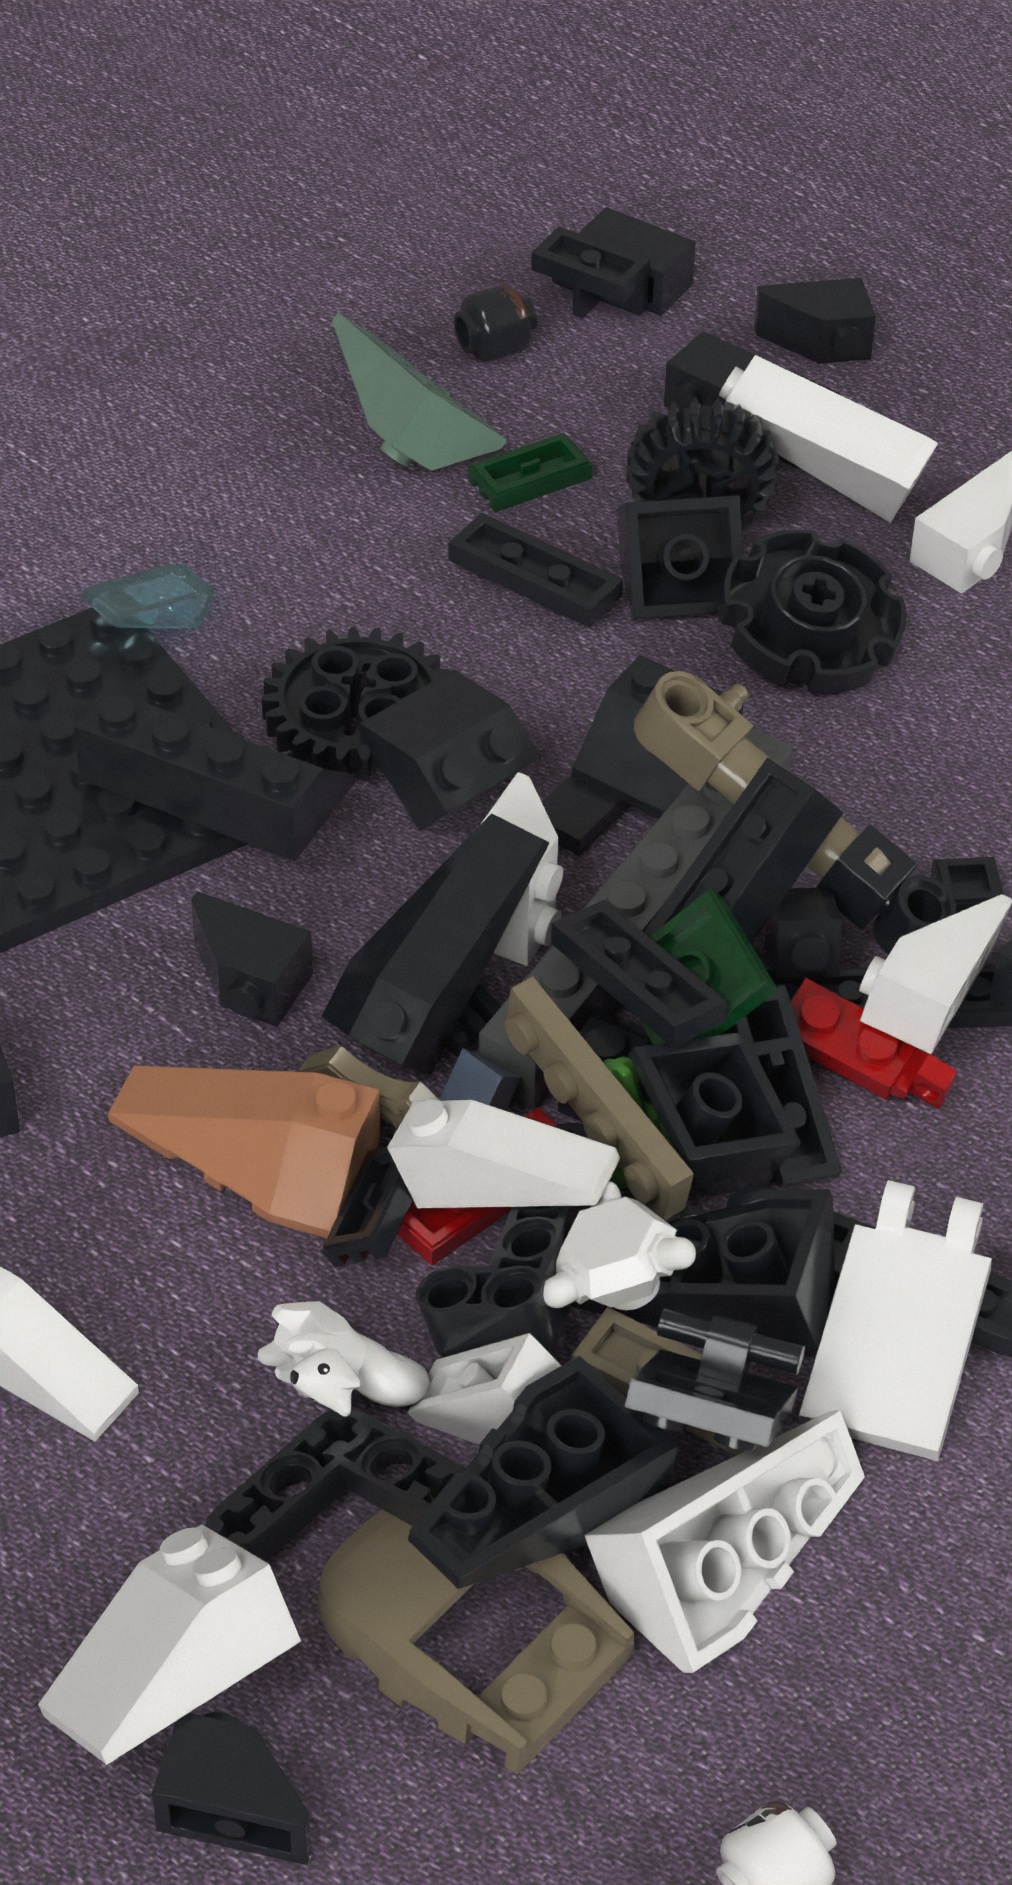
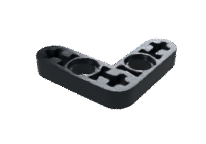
M351 1408V1412L347 1417L331 1410L316 1418L221 1502L207 1517L205 1526L266 1562L346 1489L413 1526L432 1503L431 1496L436 1498L455 1474H462L466 1468L360 1410ZM394 1464L411 1466L409 1471L399 1478L392 1480L376 1478L378 1473L387 1466ZM295 1480L310 1482L308 1487L299 1494L290 1497L275 1495L278 1489L286 1483Z

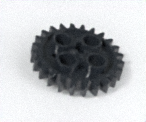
M350 627L346 639H339L334 632L329 630L326 631V643L321 645L307 637L304 639V653L288 648L285 651L286 664L273 662L271 665L272 678H265L263 681L262 713L263 720H266V734L268 737H276L278 752L292 750L293 758L304 762L312 759L313 765L323 769L332 766L336 767V771L348 773L350 769L358 770L362 780L368 781L371 769L379 768L382 772L383 770L358 729H356L354 735L350 736L351 718L356 716L359 699L358 724L449 673L450 669H440V656L438 654L424 657V643L422 642L415 643L407 648L404 647L402 633L396 634L389 641L381 640L380 628H375L368 638H360L356 627ZM368 671L367 688L362 690L360 696V681L363 673Z

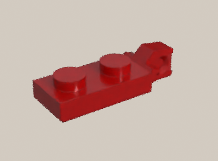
M807 978L791 1000V1006L807 1058L885 1100L888 1099L890 1094L904 1099L909 1092L936 1108H940L953 1087L957 1074L955 1069L932 1054L861 1022L860 1018L864 1010L863 1008Z

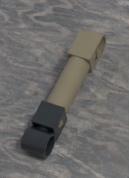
M683 671L669 672L659 679L634 719L635 734L645 749L663 761L698 792L709 783L733 805L767 757L777 763L747 737L754 725L738 713L742 708V704L748 699L747 689L740 684H734L729 690L724 691L718 696L703 680L691 673ZM841 817L806 866L822 879L816 888L830 887L839 912L859 929H864L876 916L873 922V934L878 945L887 954H890L900 937L956 914V902L947 887L928 876L919 875L908 878L917 867L916 862L871 824L860 833Z

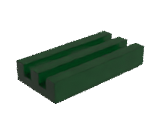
M565 433L468 466V482L473 487L479 486V494L484 500L490 498V507L495 513L592 479V463Z

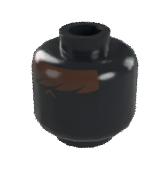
M500 285L471 293L463 299L460 311L454 315L455 334L464 352L472 353L483 362H489L525 350L531 339V330L537 326L536 311L530 299L522 298L515 288L508 285Z

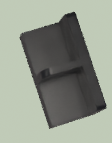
M558 226L532 252L531 270L552 277L553 283L573 291V316L583 319L599 301L636 315H641L648 307L650 259Z

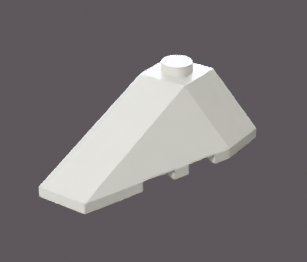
M841 1410L829 1411L775 1437L768 1447L758 1445L755 1450L745 1451L638 1502L584 1536L609 1603L683 1673H694L747 1636L758 1621L753 1615L755 1610L771 1589H782L794 1573L789 1566L810 1537H820L865 1476Z

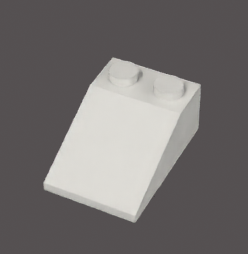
M201 1524L196 1528L183 1529L170 1535L162 1542L159 1551L138 1563L38 1705L47 1720L107 1765L301 1642V1639L270 1565Z

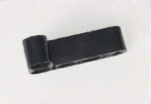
M569 1122L554 1126L555 1128L588 1138L581 1123ZM591 1205L511 1207L490 1266L445 1267L425 1277L416 1289L415 1298L438 1354L444 1358L528 1333L548 1352L554 1348L561 1336L571 1303L562 1308L548 1306L543 1296L544 1284L548 1278L557 1273L556 1260L579 1211L588 1209Z

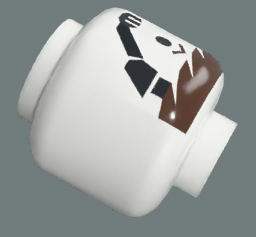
M770 1801L725 1835L720 1848L723 1864L716 1869L722 1885H832L835 1878V1868L828 1852L837 1845V1842L823 1819L810 1807H806L798 1813L783 1802Z

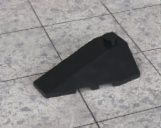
M491 813L350 959L321 1017L347 1036L400 1065L431 1075L535 873L549 842Z
M761 1189L741 1194L742 1204L707 1213H705L702 1204L686 1207L680 1211V1219L667 1223L677 1230L676 1237L686 1238L693 1243L696 1250L695 1260L688 1268L674 1270L671 1276L660 1277L659 1290L649 1303L633 1310H620L589 1299L582 1304L574 1301L571 1303V1307L601 1314L609 1307L639 1323L656 1327L659 1325L664 1308L711 1321L713 1316L717 1314L757 1325V1333L805 1346L804 1351H818L835 1294L833 1197L830 1189Z
M579 1355L524 1388L514 1401L512 1412L498 1429L492 1428L481 1441L479 1453L462 1474H455L412 1526L409 1531L408 1541L457 1589L587 1545L585 1534L638 1502L668 1489L679 1445L659 1427L643 1420V1412L626 1408L627 1398Z

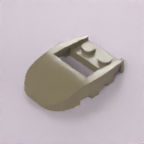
M382 1509L353 1533L327 1561L322 1571L317 1594V1607L321 1623L325 1626L329 1637L351 1661L360 1659L379 1679L378 1690L402 1708L409 1702L437 1719L439 1730L465 1745L474 1735L486 1740L506 1752L505 1768L518 1775L634 1655L633 1630L563 1553L525 1566L534 1574L538 1573L563 1594V1602L567 1606L476 1696L440 1664L414 1645L474 1584L457 1589L408 1541L409 1531L412 1526Z

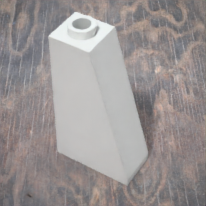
M756 355L745 371L737 366L734 368L719 393V396L726 400L723 409L729 410L740 404L744 412V418L758 415L759 422L762 424V430H770L778 455L889 523L892 522L938 445L936 441Z

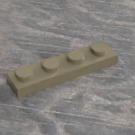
M532 976L510 989L505 1030L515 1049L523 1055L529 1054L543 1071L545 1082L552 1095L560 1103L565 1104L568 1102L581 1118L589 1139L617 1149L620 1156L618 1166L623 1171L629 1190L638 1201L644 1204L648 1202L664 1221L684 1210L694 1175L691 1169Z

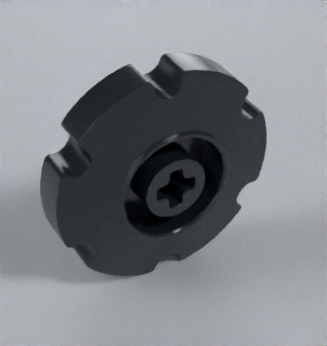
M784 530L755 539L749 557L736 555L730 563L718 599L720 623L736 630L731 642V647L736 654L762 676L781 685L785 684L788 679L801 680L807 685L808 691L812 693L844 692L869 683L877 664L886 667L893 660L904 634L907 614L904 599L888 591L893 576L877 558L862 547L843 538L832 544L823 542L813 530Z

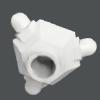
M609 1181L597 1205H591L590 1208L579 1211L556 1260L557 1273L545 1281L544 1301L552 1308H562L574 1301L582 1304L589 1299L620 1310L640 1308L649 1303L657 1294L660 1287V1277L671 1276L674 1270L688 1268L694 1262L696 1257L695 1247L688 1239L676 1237L677 1230L640 1201L628 1197L621 1198L617 1185Z

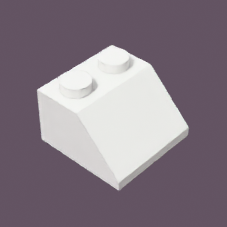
M517 772L482 823L492 813L549 842L494 951L496 955L528 966L541 945L549 946L551 944V923L562 917L561 911L556 909V894L562 882L563 867L557 865L558 836L529 776Z

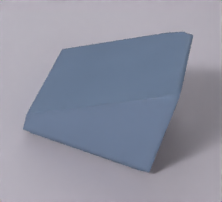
M462 1048L439 1100H474L506 1111L521 1077L468 1049Z

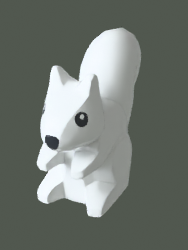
M322 1302L279 1304L274 1308L272 1316L279 1323V1326L276 1330L274 1341L259 1349L258 1360L268 1366H277L275 1369L276 1377L292 1384L299 1393L308 1399L347 1417L351 1412V1393L354 1389L375 1403L397 1408L417 1403L429 1392V1376L423 1366L404 1355L388 1351L378 1342L357 1333L344 1317Z

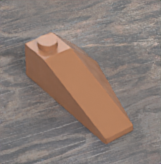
M134 1065L108 1112L109 1122L166 1158L173 1159L179 1157L202 1171L204 1181L217 1190L222 1191L227 1187L252 1203V1212L268 1222L323 1238L328 1237L368 1151L377 1149L380 1143L379 1089L316 1072Z

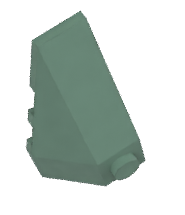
M337 312L332 322L368 426L385 440L380 447L384 453L405 467H408L413 459L433 471L502 449L507 439L484 419L467 407L462 410L463 407L452 399L450 393L416 370L412 363L377 336Z

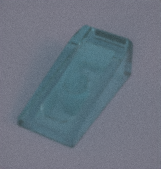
M170 564L84 588L81 596L84 598V601L115 627L200 628L214 597V590L186 565Z

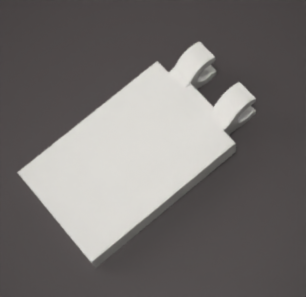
M888 1180L880 1205L876 1229L856 1224L854 1226L799 1413L800 1425L829 1411L841 1410L852 1439L939 1461L991 1271L992 1258L973 1254L983 1218L980 1217L983 1203L956 1197L946 1237L909 1228L915 1207V1201H912L915 1187Z

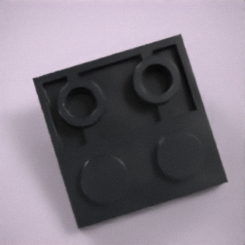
M664 1308L659 1321L657 1336L703 1348L702 1358L699 1360L660 1349L631 1378L625 1407L644 1412L643 1420L659 1428L680 1431L684 1430L686 1425L714 1432L713 1439L716 1442L733 1449L752 1451L757 1448V1445L768 1447L792 1415L798 1387L748 1373L750 1363L754 1362L798 1374L805 1346L757 1333V1325L715 1314L711 1321Z

